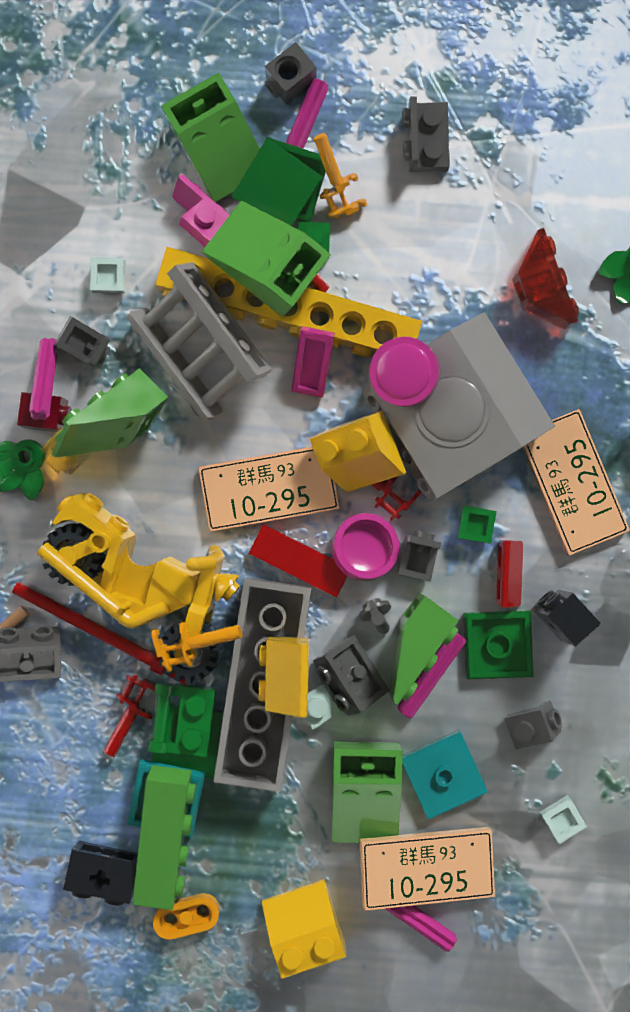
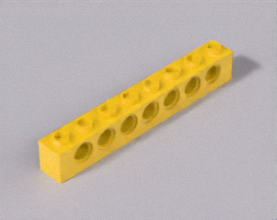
M166 247L155 283L158 290L163 293L162 297H165L174 288V283L167 273L175 265L193 262L216 294L221 285L229 284L234 287L231 296L219 298L235 320L244 321L245 317L258 320L257 325L263 328L275 330L276 326L289 329L288 334L297 338L300 336L302 326L334 332L332 348H339V345H344L352 348V353L368 358L371 354H375L378 348L383 345L375 340L374 333L376 331L386 330L391 334L392 339L397 337L417 339L422 325L421 320L308 287L295 303L298 308L297 312L292 316L282 317L265 303L260 307L249 305L248 299L253 294L208 258L171 247ZM321 311L326 313L329 321L322 326L315 325L310 319L315 312ZM347 321H355L360 325L361 330L355 335H348L343 331L342 326Z

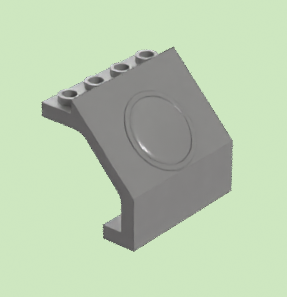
M485 312L458 325L427 344L439 361L440 378L435 391L424 402L409 407L393 405L383 400L376 393L371 381L361 390L367 405L374 413L383 410L401 460L409 468L417 482L418 488L429 502L441 497L555 427Z

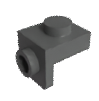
M70 316L54 345L87 365L95 367L97 362L101 364L110 351V346H108L110 338Z
M415 530L414 536L407 535L405 537L397 572L398 575L431 582L437 551L441 546V542L433 541L434 534Z
M545 701L537 708L508 714L504 718L516 750L552 742L561 732V716L553 708L551 701Z

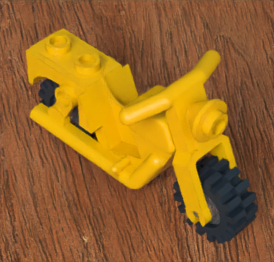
M90 493L68 495L57 507L59 513L52 523L58 525L70 520L76 522L56 528V531L50 532L47 536L49 540L44 541L37 551V554L47 562L43 564L44 569L51 568L52 572L48 575L52 579L59 577L58 583L65 584L68 582V586L75 585L126 628L139 627L191 603L186 619L181 622L178 621L164 633L162 640L163 644H167V646L183 642L179 629V624L182 622H186V632L189 631L191 636L212 631L210 629L212 624L210 623L215 609L214 600L219 602L223 598L228 602L240 587L236 583L239 578L237 574L220 573L225 557L219 546H210L208 549L209 556L191 557L187 559L186 564L168 556L155 564L141 566L131 560L137 536L129 529V524L123 518L109 513L103 508V502ZM223 643L195 650L190 649L191 655H194L192 666L188 667L186 663L173 665L172 671L168 672L166 670L165 673L168 676L171 673L175 674L176 676L173 680L178 682L182 678L185 679V683H191L193 680H196V682L201 681L219 664V659L223 654L220 647ZM182 649L169 651L171 658L183 656ZM163 658L159 661L161 667Z

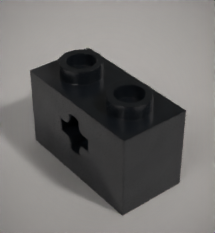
M553 590L548 591L538 600L537 603L540 606L534 611L560 641L575 647L601 624L573 592L557 590L556 592Z
M79 840L71 851L63 890L71 891L72 895L78 898H91V896L103 898L110 905L121 906L124 903L129 904L134 896L138 853ZM100 870L105 871L106 880L101 879Z

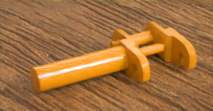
M326 133L315 136L313 138L330 184L333 185L330 189L325 188L324 192L319 195L320 199H326L330 211L327 212V217H334L336 219L342 213L348 216L359 211L360 205L362 207L367 206L366 199H359L350 204L347 203L343 191H345V187L350 185L349 181H357L358 176L356 173L342 178ZM339 193L342 205L336 207L332 196Z
M186 622L179 624L183 641L180 644L171 646L163 644L162 638H158L160 634L159 629H154L151 633L157 657L163 658L162 666L168 672L172 671L173 665L186 663L188 667L192 666L194 655H191L190 649L195 650L242 638L240 625L191 636L189 631L186 632ZM182 649L183 656L170 657L169 651Z

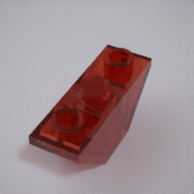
M542 228L537 230L532 237L512 282L523 311L565 330L578 322L579 309L575 299L570 298L568 295L566 273L562 267L557 265L554 256L556 255L554 240L551 236L547 237L545 229Z

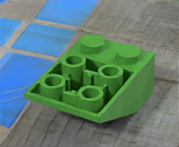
M218 72L161 105L169 127L215 203L233 194L260 149L236 100Z
M243 201L237 205L201 252L282 317L293 307L331 255L304 232Z
M140 368L130 376L126 373L121 375L112 384V389L106 393L102 390L99 391L88 401L87 407L81 411L76 408L63 419L64 427L55 437L57 443L52 455L58 458L128 447L150 430L168 396Z
M421 593L417 594L399 620L389 694L397 705L402 698L407 701L412 696L418 686L415 682L422 671L425 673L430 671L438 659V656L435 655L436 651L442 643L448 645L458 632V628L455 625L459 620Z
M334 741L332 843H360L359 839L399 835L403 753L400 743Z

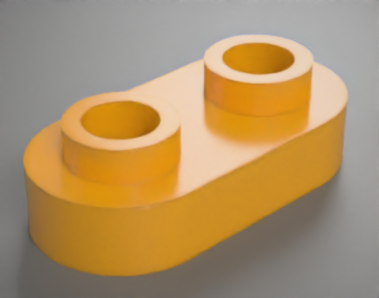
M207 893L176 899L173 910L157 909L153 918L154 930L161 938L168 940L207 931L214 927L218 921L220 914L219 903L214 896ZM201 905L207 906L209 912L201 914L198 911V907ZM174 914L177 921L169 922L166 919V915Z

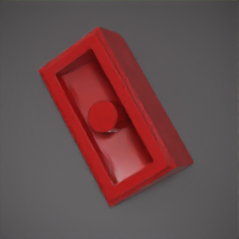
M499 540L497 606L503 608L521 606L522 541Z

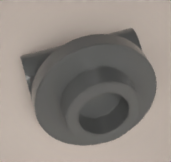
M375 598L366 602L362 606L363 610L359 613L361 621H372L379 633L386 634L390 630V625L384 615L391 609L389 601H381L380 598Z

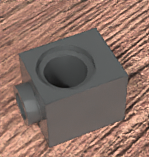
M296 42L265 66L266 81L264 83L274 98L280 96L286 105L305 91L314 78H317L316 66ZM285 72L296 74V77L291 80H285L280 76Z

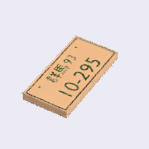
M580 409L553 419L554 428L522 447L566 555H572L630 531Z
M313 447L198 467L210 532L339 509L335 482L321 470Z
M489 827L359 839L362 907L365 911L495 897L492 829Z

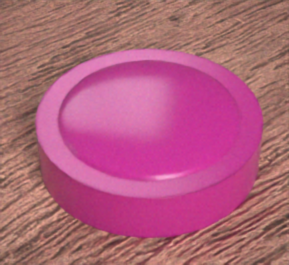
M397 337L385 342L375 352L370 364V380L374 390L383 400L397 406L409 407L424 402L435 391L440 378V365L433 350L422 341L412 337Z
M361 513L351 516L339 526L333 536L331 548L336 565L345 575L359 581H371L391 570L397 561L400 546L397 533L388 521L375 514Z

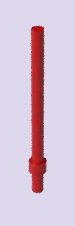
M17 582L14 586L12 593L149 665V670L160 676L163 673L166 674V668L161 667L159 663L162 657H157L155 653L21 582ZM171 673V674L169 675V677H171V678H173V679H174L175 676H176V675L173 674V673ZM182 678L179 681L184 685H187V683H185V679Z

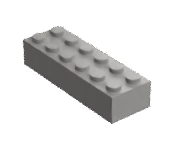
M248 577L244 579L237 625H240L242 630V638L236 639L234 642L214 782L275 792H281L292 716L265 711V701H259V680H266V666H260L259 664L260 645H266L268 637L304 638L312 587Z

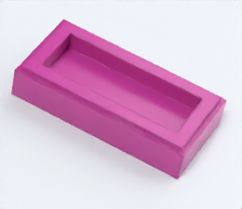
M302 326L291 392L323 398L334 332Z

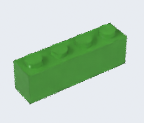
M151 766L145 784L133 905L173 910L176 897H183L186 876H180L181 866L186 867L189 854V846L183 845L184 836H190L193 815H188L187 810L188 804H194L196 784L191 783L192 770Z

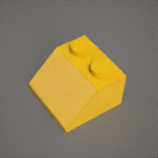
M383 410L330 428L310 438L321 470L346 492L406 473Z
M268 637L266 645H260L259 664L260 666H266V680H259V701H265V711L296 717H307L309 638Z
M325 879L262 900L270 945L281 979L346 957L345 939Z

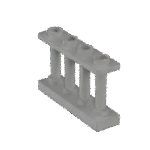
M191 262L175 265L167 273L174 283V288L151 311L147 308L134 310L126 317L132 324L134 332L144 340L152 351L153 358L169 374L173 385L189 401L193 412L206 422L223 413L217 401L243 378L247 383L264 378L272 371V368L195 264ZM185 298L193 308L194 315L169 338L158 322L180 300ZM204 324L213 335L214 342L189 364L178 348ZM224 351L233 362L234 369L208 391L197 375Z

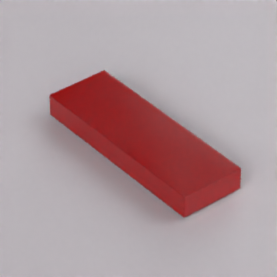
M265 524L262 525L248 553L336 598L347 578V575L338 568L334 559Z

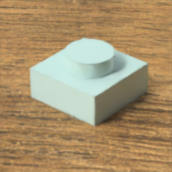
M91 258L90 291L92 293L125 294V259Z
M323 682L308 691L307 717L305 718L312 729H315L341 712Z
M568 795L539 812L559 844L588 827Z

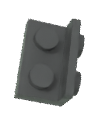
M410 96L408 108H402V128H408L409 139L403 141V160L409 161L410 172L448 171L450 168L448 102L417 103V96Z
M42 625L36 628L16 629L6 627L0 629V682L61 678L60 627Z
M355 635L348 637L324 655L313 660L317 676L324 684L329 686L334 694L335 704L348 716L363 712L390 691Z

